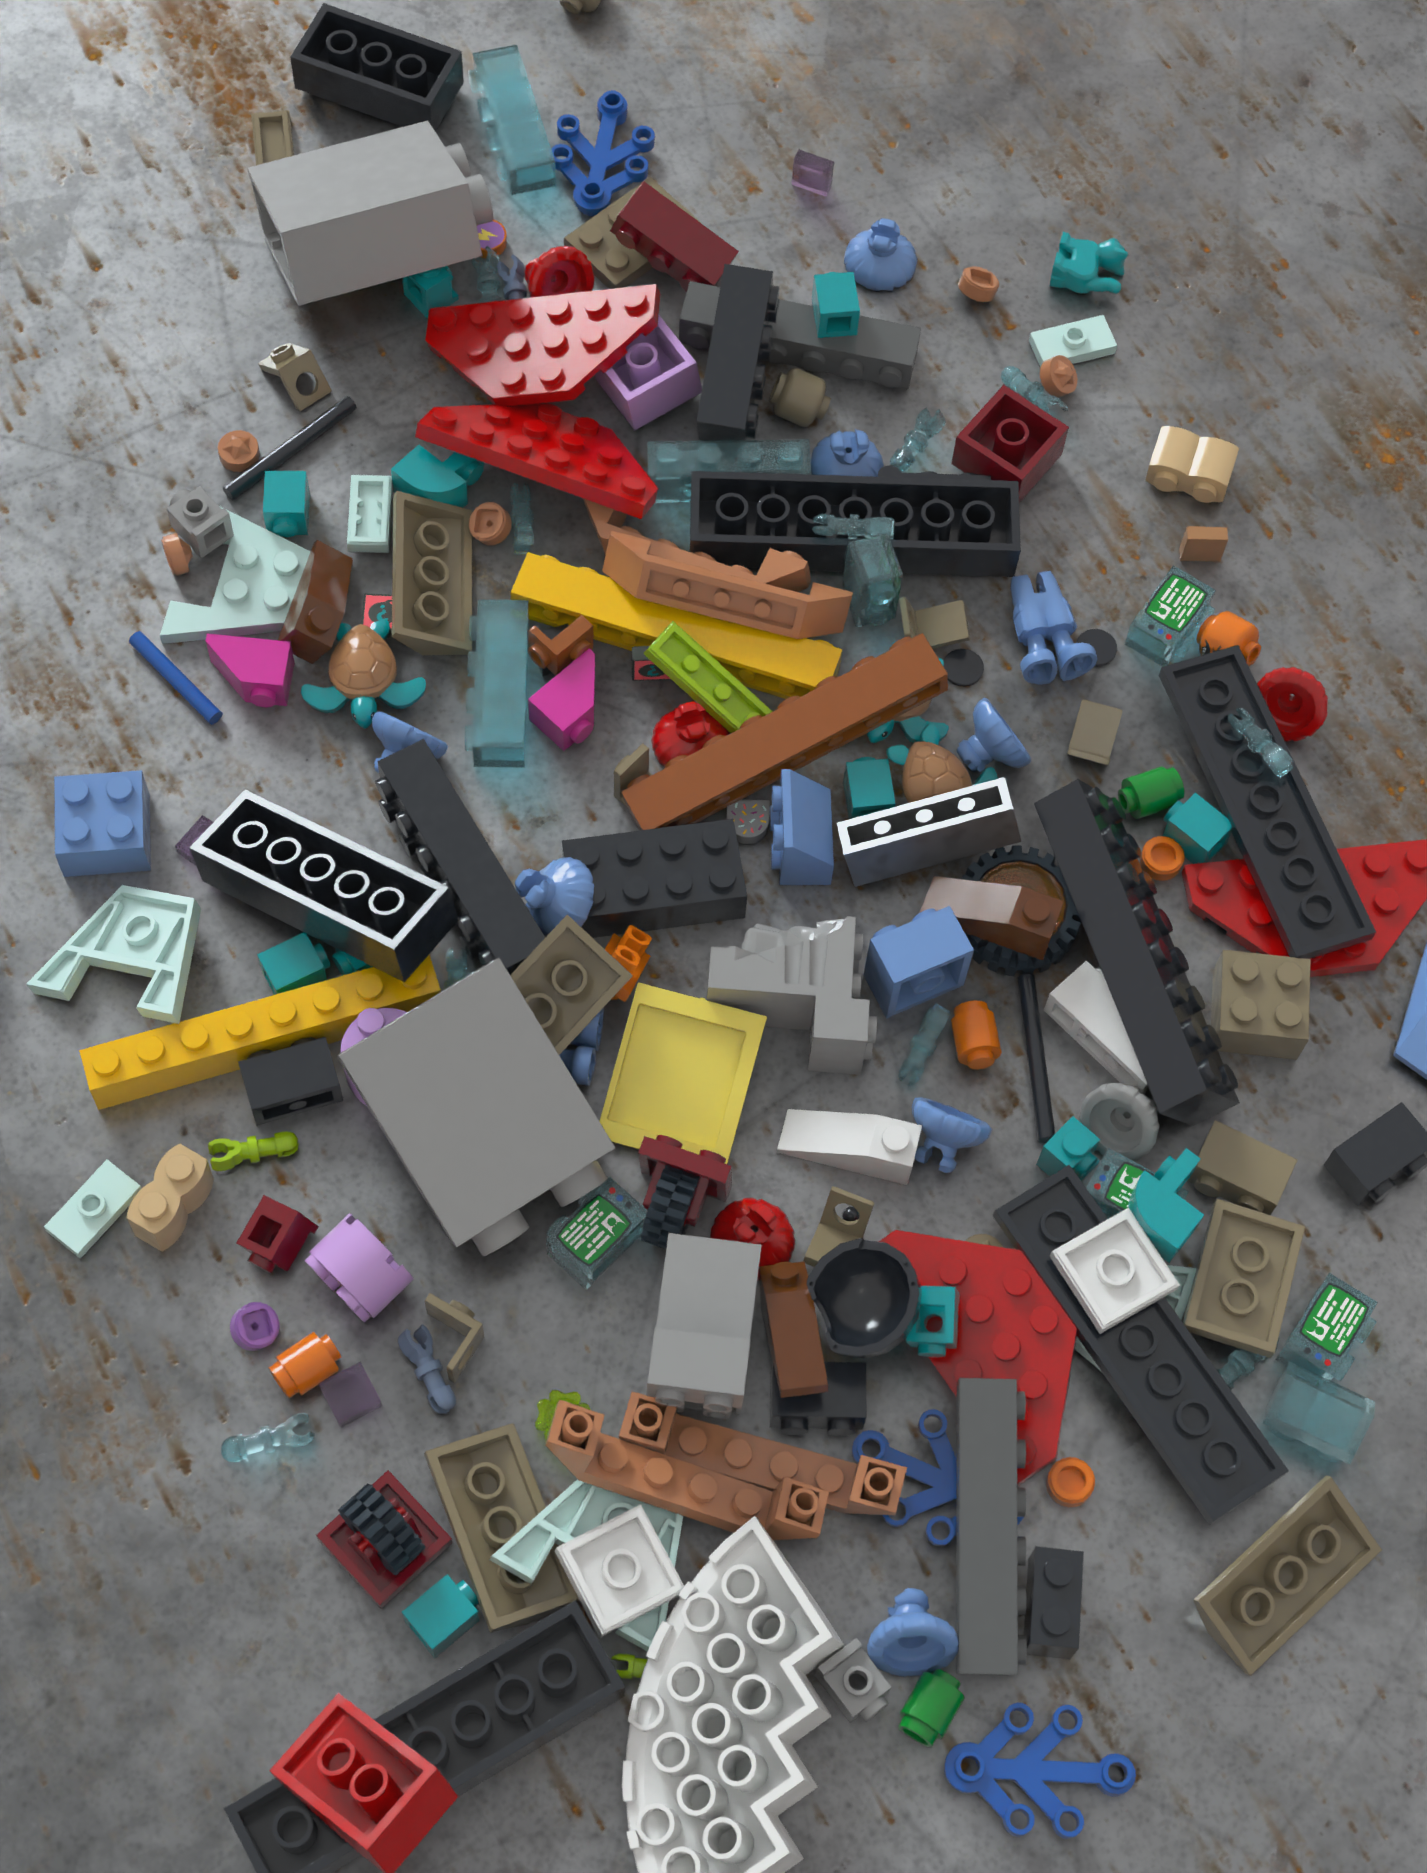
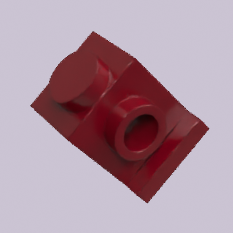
M263 1195L236 1244L251 1253L247 1261L270 1274H272L275 1267L288 1272L309 1233L315 1234L319 1226L300 1212Z

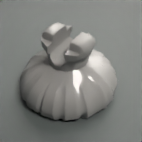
M1123 1083L1103 1084L1087 1094L1082 1102L1079 1119L1084 1126L1100 1139L1096 1151H1100V1154L1109 1160L1135 1162L1147 1155L1156 1144L1159 1123L1157 1122L1158 1108L1153 1098L1149 1100L1144 1094L1139 1092L1140 1087L1124 1085Z

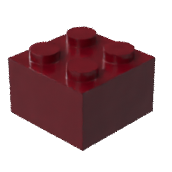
M1003 384L956 436L951 464L964 473L991 475V480L1018 481L1020 503L1062 455L1069 427Z

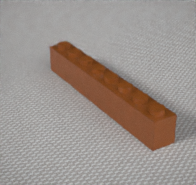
M923 633L913 638L910 636L901 638L891 645L889 651L875 658L868 656L861 659L853 666L851 671L839 677L830 676L823 679L816 685L815 690L801 697L795 695L785 699L779 704L777 710L763 717L757 715L749 718L740 726L739 730L727 736L718 735L711 738L703 745L701 750L689 756L680 755L673 758L665 765V769L651 776L642 775L635 778L628 784L627 789L621 791L625 805L639 830L698 823L781 778V769L796 771L948 691V674Z

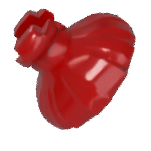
M573 246L550 248L538 258L530 261L525 267V280L528 284L530 297L592 291L594 288L595 276L592 263L582 251L577 250Z
M1282 667L1266 673L1257 683L1285 742H1296L1305 739L1307 736L1311 737L1324 724L1327 717L1328 697L1321 682L1317 681L1311 673L1295 667Z
M694 701L686 702L663 715L660 721L655 724L651 739L652 749L659 764L665 768V765L673 758L680 755L689 756L701 750L703 745L711 738L718 735L727 736L730 732L699 703Z
M751 1197L731 1202L724 1210L719 1212L714 1219V1225L711 1227L710 1238L760 1244L759 1266L789 1262L795 1249V1231L787 1215L778 1206L763 1199L757 1200Z

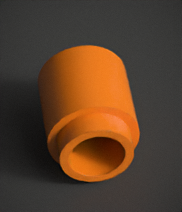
M976 1000L959 1004L954 1008V1017L951 1019L958 1061L975 1070L988 1068L1002 1054L994 1013L989 1010L988 1004L983 1001Z
M312 1332L276 1356L277 1362L268 1368L279 1387L290 1399L297 1393L301 1396L338 1372L339 1368L336 1361L342 1356L327 1334L319 1338Z

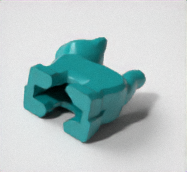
M1063 232L1059 244L1060 249L1056 254L1049 286L1066 287L1076 293L1107 291L1118 294L1121 290V284L1113 278H1099L1098 268L1102 267L1119 276L1124 275V262L1128 252L1115 238H1110L1097 244L1090 240L1072 238L1069 233Z

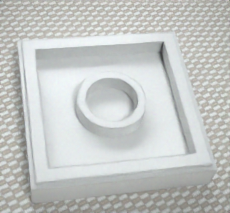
M1129 1208L1056 1248L1050 1254V1258L1100 1334L1176 1291L1180 1286Z
M641 1504L555 1549V1553L599 1638L675 1599L684 1588V1584Z

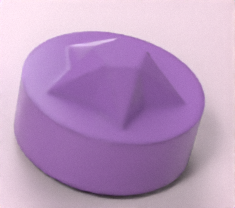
M252 1302L241 1307L234 1313L230 1322V1333L233 1340L238 1346L249 1351L261 1350L270 1345L278 1336L280 1328L276 1312L270 1306L261 1302Z

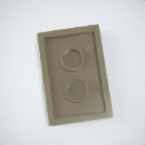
M651 177L645 180L647 184L695 218ZM641 183L564 237V246H573L577 250L582 251L592 263L594 276L609 289L627 287L653 268L647 258L636 250L623 246L616 236L610 232L618 214Z
M1216 1199L1211 1210L1183 1324L1188 1331L1271 1358L1276 1350L1305 1226Z

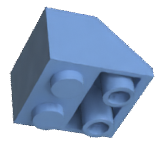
M781 769L780 786H772V805H770L769 826L770 831H773L771 870H779V885H831L834 868L831 790L791 769Z

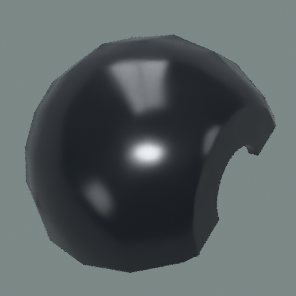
M863 1238L840 1243L820 1258L808 1276L806 1283L812 1300L819 1308L827 1327L825 1336L830 1349L837 1354L864 1359L888 1353L907 1338L919 1317L922 1289L916 1271L904 1252H900L888 1243L869 1241Z

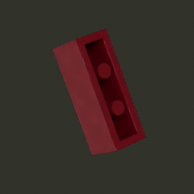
M645 181L641 183L620 211L610 230L623 246L639 252L648 259V262L654 269L663 273L666 272L677 280L686 292L690 281L716 286L723 276L724 265L732 264L739 252Z

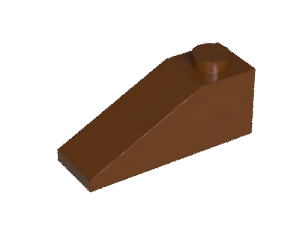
M316 540L312 546L278 638L279 641L291 642L293 655L311 664L315 663L333 646L345 613L353 558L319 540Z
M934 876L920 913L931 908L938 911L950 906L964 933L1043 960L1064 901L1022 886Z
M804 1261L793 1263L779 1262L775 1265L759 1266L761 1313L781 1398L828 1392L815 1306L806 1284L808 1273Z

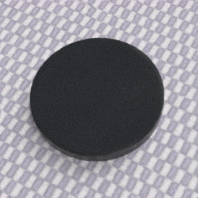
M1090 629L1083 632L1076 642L1088 643L1095 648L1098 658L1095 666L1109 664L1117 652V644L1113 636L1101 629Z
M956 649L948 653L944 658L943 667L948 674V681L952 684L966 687L977 683L981 679L984 664L980 656L974 651Z

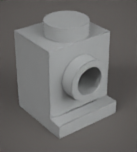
M200 486L191 492L188 489L180 490L172 497L170 506L167 508L171 527L190 545L200 558H203L234 536L229 513L225 508L221 509Z
M857 1637L818 1666L815 1677L849 1723L853 1722L860 1715L867 1722L889 1704L884 1697L888 1695L892 1687L863 1650L862 1644ZM853 1674L862 1675L866 1680V1687L862 1690L853 1689L849 1685V1677Z

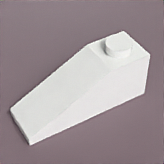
M1085 961L1049 994L1044 1011L1115 1079L1124 1085L1140 1087L1139 1092L1145 1095L1148 1089L1147 1081L1102 970L1095 969L1090 963Z
M788 1109L777 1153L907 1185L922 1125L876 1114Z

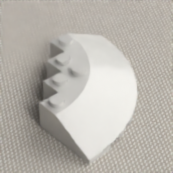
M754 1516L721 1543L708 1557L710 1561L699 1571L691 1583L687 1582L678 1594L680 1598L666 1622L662 1621L655 1633L646 1655L648 1660L642 1673L638 1691L636 1694H633L628 1717L630 1727L626 1746V1761H623L622 1792L623 1801L626 1802L629 1829L627 1836L630 1849L634 1852L638 1873H785L804 1859L778 1815L818 1787L792 1744L832 1717L806 1675L832 1657L845 1645L760 1521Z

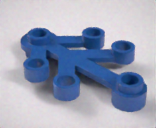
M617 91L605 92L597 102V117L601 123L595 148L580 132V122L576 116L566 114L557 120L558 137L567 141L590 167L589 176L587 178L573 163V151L565 144H557L551 148L550 164L555 170L561 171L574 186V203L580 212L587 216H595L608 207L611 203V195L633 182H642L648 176V161L637 154L649 152L653 149L655 133L652 128L648 126L636 127L632 132V139L611 150L616 126L623 124L627 119V101ZM566 126L573 127L572 129H564ZM639 138H647L648 140L642 141ZM559 156H564V157H566V158H565V159H558L557 157H559ZM626 161L624 171L604 180L607 170ZM638 167L641 168V170L635 171L632 170V168Z
M930 1409L925 1411L918 1423L919 1431L923 1437L928 1439L939 1468L889 1447L887 1438L878 1431H864L853 1442L852 1456L856 1464H858L861 1455L866 1456L862 1451L863 1444L867 1441H875L880 1446V1453L871 1458L907 1467L906 1476L932 1487L907 1498L900 1497L898 1504H901L905 1509L904 1518L893 1520L888 1515H882L884 1521L892 1527L903 1526L910 1517L956 1499V1456L945 1432L947 1419L939 1410ZM931 1416L938 1418L942 1425L940 1431L936 1433L928 1432L924 1427L926 1418ZM936 1516L926 1526V1537L935 1546H945L956 1536V1516L950 1519L945 1516ZM1017 1517V1525H1019L1023 1517ZM940 1522L947 1525L949 1536L946 1539L938 1540L932 1535L931 1527L935 1523Z
M1024 1703L1011 1704L1004 1712L1002 1721L979 1744L964 1742L950 1750L944 1762V1772L949 1784L962 1793L978 1792L1003 1819L1005 1830L1010 1835L1016 1837L1026 1835L1033 1828L1035 1822L1034 1814L1028 1806L1014 1804L995 1780H1013L1052 1821L1055 1833L1061 1838L1071 1839L1082 1831L1084 1817L1077 1808L1065 1806L1044 1782L1096 1784L1103 1794L1118 1797L1131 1789L1136 1778L1132 1762L1121 1754H1109L1101 1759L1099 1763L1043 1760L1065 1737H1072L1080 1730L1083 1723L1082 1715L1072 1705L1060 1706L1052 1715L1051 1723L1015 1759L994 1758V1756L1014 1735L1025 1734L1033 1725V1712ZM1021 1711L1024 1713L1027 1720L1026 1725L1021 1728L1015 1727L1010 1722L1011 1712ZM1061 1713H1069L1075 1719V1727L1073 1729L1066 1730L1060 1726L1058 1717ZM970 1758L977 1763L978 1773L976 1775L968 1776L961 1770V1761L963 1759ZM1118 1765L1124 1770L1125 1778L1123 1782H1114L1110 1779L1108 1775L1109 1766ZM1019 1811L1025 1814L1027 1818L1026 1828L1016 1829L1012 1826L1010 1822L1012 1812ZM1067 1813L1074 1816L1077 1823L1074 1831H1065L1061 1827L1059 1820L1062 1814Z

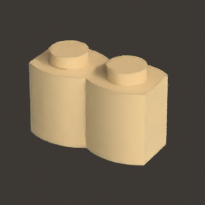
M1162 426L1145 481L1164 492L1184 491L1203 503L1223 502L1239 447L1222 439L1200 437L1182 428Z
M182 1144L174 1146L162 1157L156 1167L154 1181L145 1185L135 1195L128 1209L127 1220L136 1237L161 1252L171 1247L179 1239L186 1227L188 1214L198 1209L211 1192L214 1177L206 1158Z

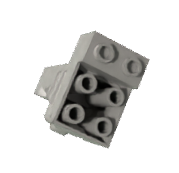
M847 916L845 919L817 922L816 928L794 926L787 931L763 924H755L753 928L747 930L741 948L736 946H729V948L711 946L707 1001L767 1016L765 1027L810 1030L808 1071L860 1075L863 1060H871L873 1043L876 1040L877 1016H869L870 1000L859 999L861 974H858L859 960L862 958L863 934L855 933L856 917Z
M668 1233L657 1322L654 1328L647 1380L648 1397H655V1401L662 1405L677 1406V1413H682L684 1408L703 1410V1415L715 1419H728L731 1417V1414L740 1415L751 1341L750 1336L761 1253L760 1244Z

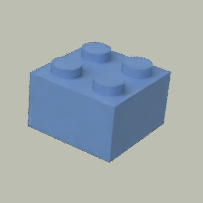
M142 770L54 777L55 856L64 877L151 871L150 794Z
M950 906L938 911L931 908L917 914L912 919V922L900 927L889 925L877 931L870 939L863 975L885 1017L889 1018L964 986L974 949Z

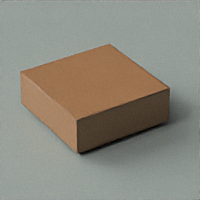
M1186 527L1179 548L1180 561L1220 562L1228 542L1227 528Z

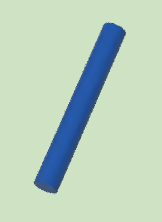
M141 631L134 633L130 637L129 643L210 725L215 724L221 719L222 712Z

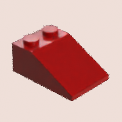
M339 1693L269 1770L279 1782L383 1873H394L459 1797L438 1768Z

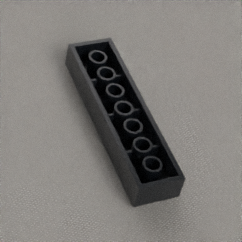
M692 471L689 552L693 554L695 552L706 553L713 557L716 562L730 567L740 565L747 569H760L771 548L780 552L792 551L799 554L804 560L808 561L809 571L883 573L885 555L888 548L898 574L1014 577L1021 552L1018 481Z
M1077 779L1035 802V808L1159 1113L1194 1126L1239 1104L1240 1102L1235 1093V1089L1238 1088L1237 1079L1232 1069L1222 1062L1218 1049L1222 1047L1220 1038L1215 1029L1210 1024L1207 1025L1202 1014V1010L1205 1009L1204 1000L1198 989L1190 985L1185 972L1189 970L1188 962L1182 951L1178 947H1174L1169 933L1173 932L1172 924L1166 913L1162 909H1158L1153 897L1157 894L1156 886L1150 875L1143 871L1138 858L1141 857V850L1131 834H1127L1122 821L1126 819V815L1119 801L1115 797L1110 798L1103 794L1098 787L1093 788Z
M575 1600L374 1720L438 1768L456 1794L460 1796L625 1696V1685ZM276 1778L224 1808L257 1873H333L361 1856L359 1852Z

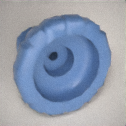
M881 218L871 226V229L858 233L849 242L845 251L844 264L847 272H854L855 282L867 289L874 291L893 290L905 285L907 281L912 279L917 265V256L911 242L900 234V229L896 222Z
M855 429V432L845 431L843 433L839 430L828 437H824L813 449L809 463L810 475L878 477L879 470L884 467L883 458L874 442H870L864 431Z
M987 698L981 699L973 711L975 735L959 743L957 748L959 757L973 772L983 771L985 765L993 760L1013 768L1028 765L1031 762V757L1021 741Z
M379 711L375 712L372 718L373 731L385 748L381 758H376L373 763L375 764V771L378 773L377 761L422 739L425 740L436 759H439L446 753L448 748L446 742L391 715Z
M571 857L553 860L540 871L530 868L523 870L515 880L516 891L521 898L525 897L527 901L526 907L544 936H547L566 915L570 916L580 927L587 920L593 904L594 884L591 872L580 860Z
M922 1097L913 1100L912 1115L916 1123L922 1125V1130L926 1135L924 1146L917 1147L915 1159L926 1164L929 1157L932 1156L933 1149L937 1147L941 1149L943 1154L938 1170L944 1173H951L956 1168L957 1163L954 1157L957 1149L978 1146L984 1143L992 1133V1128L986 1122L975 1118L971 1114L961 1112L950 1105H944L943 1103Z
M905 1589L894 1597V1607H888L889 1617L887 1620L882 1621L871 1633L867 1644L868 1656L878 1669L895 1676H921L922 1672L932 1673L935 1669L941 1670L947 1667L958 1654V1635L947 1621L927 1612L930 1608L928 1596L923 1590Z

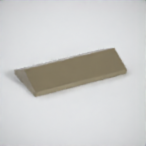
M396 491L393 495L392 637L421 655H469L472 651V534L469 530V518L472 510Z
M566 915L510 976L555 1050L560 1055L633 975L570 916Z
M514 1423L425 1451L426 1461L490 1633L533 1623L555 1613L575 1600L576 1602L580 1601L555 1553V1549L559 1546L556 1543L551 1548L532 1584L490 1561L491 1556L546 1508Z
M1325 1476L1193 1601L1208 1634L1245 1674L1251 1676L1376 1557L1382 1549L1332 1477Z

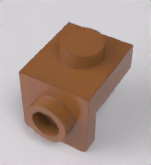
M582 615L552 640L536 626L528 630L529 656L536 665L541 668L547 667L555 675L559 674L589 648L593 650V625Z

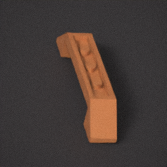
M584 499L588 514L605 555L610 533L615 531L652 541L649 554L795 592L808 588L811 583L808 561L795 552H780L770 548L757 575H754L743 566L733 565L730 567L716 562L713 557L706 553L695 552L693 554L679 549L677 545L669 540L658 539L656 541L642 536L636 529L622 526L627 517L625 513Z
M615 531L610 533L602 571L635 598L795 639L843 632L853 592L813 582L810 595L650 555L649 551L652 541Z
M633 1391L631 1392L619 1433V1439L770 1491L775 1490L784 1476L829 1491L826 1508L846 1514L895 1515L907 1467L864 1455L860 1456L859 1462L856 1464L677 1414V1406L659 1404L655 1401V1397H648Z
M559 1399L545 1446L579 1481L733 1533L755 1516L772 1540L817 1538L820 1535L829 1491L785 1476L774 1491L746 1483L600 1433L604 1414Z

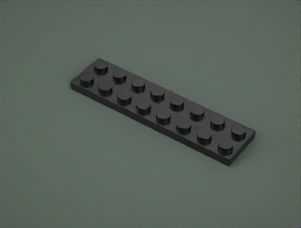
M1233 646L1161 667L1159 678L1223 815L1230 821L1233 837L1289 957L1311 959L1372 940L1376 930L1239 646Z
M1070 1165L995 1210L993 1217L1015 1249L1023 1252L1077 1328L1078 1339L1209 1525L1289 1472L1165 1297L1100 1334L1050 1258L1051 1252L1108 1220Z

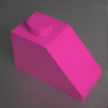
M207 633L205 641L211 663L245 702L265 708L274 705L287 706L295 664L291 642Z
M590 648L528 699L529 720L563 751L574 742L576 744L583 742L594 728L595 653Z

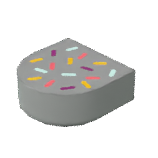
M739 800L727 806L726 820L734 819L737 841L739 843L754 844L765 837L769 827L770 800Z

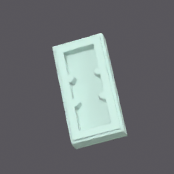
M1104 315L1031 332L1029 337V343L1040 368L1044 361L1057 355L1065 356L1072 364L1115 354L1117 349L1116 341Z
M351 475L347 534L348 552L389 553L393 491L391 476Z
M107 1159L50 1219L44 1228L51 1236L81 1259L130 1206L133 1198L142 1188Z

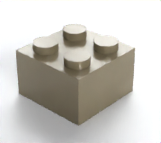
M1223 950L1213 969L1211 1026L1215 1029L1221 1041L1222 1047L1218 1051L1297 1060L1309 1040L1310 959Z

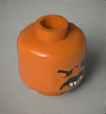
M1230 611L1210 615L1203 622L1197 634V643L1200 644L1201 656L1238 645L1248 666H1251L1261 651V645L1258 644V628Z

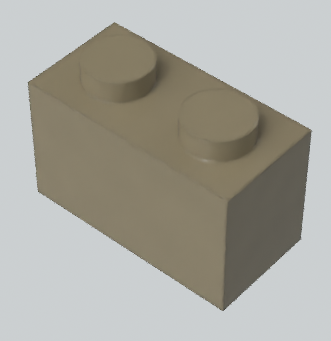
M1215 1120L1197 1155L1201 1160L1187 1181L1193 1183L1194 1187L1206 1196L1221 1197L1236 1205L1271 1215L1278 1205L1298 1159Z

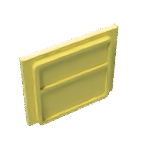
M638 982L599 1121L613 1143L640 1149L644 1136L656 1139L657 1135H664L683 1144L681 1149L698 1155L700 1150L712 1151L726 1158L725 1164H728L767 1016L707 1001L702 997L696 998Z

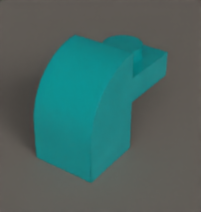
M418 444L391 468L393 492L400 491L463 508L468 504L467 485H473L481 477L484 470V462L454 452L444 462H441Z
M1187 1148L1177 1160L1168 1156L1154 1176L1144 1170L1130 1196L1128 1208L1160 1256L1168 1263L1171 1262L1194 1233L1204 1217L1203 1213L1177 1195L1201 1160V1158Z

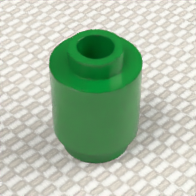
M1162 766L1123 779L1121 789L1118 790V800L1126 814L1130 813L1135 819L1171 808L1178 800L1183 799L1185 795L1183 781L1178 771L1173 767L1165 769Z
M935 1669L933 1674L922 1672L900 1711L902 1720L898 1728L911 1739L927 1747H932L936 1739H943L965 1699L963 1693L958 1690L961 1686L960 1681L940 1669Z

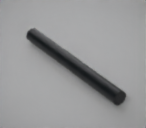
M349 396L344 397L223 486V491L227 497L234 500L264 478L265 471L276 469L356 410L355 402Z
M1022 974L1017 977L1037 1136L1038 1142L1047 1143L1055 1135L1035 976L1033 974Z

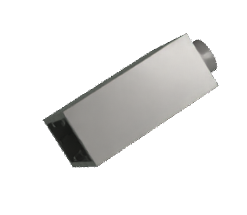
M428 121L247 168L265 241L298 306L480 257L482 252L477 226L493 221L492 204L481 174L471 176L462 145L457 143L444 146Z
M500 958L489 962L337 1055L338 1060L450 1242L456 1247L472 1238L482 1256H486L513 1241L530 1228L519 1208L550 1189L559 1205L564 1207L591 1192L608 1179L597 1159L615 1149V1146Z

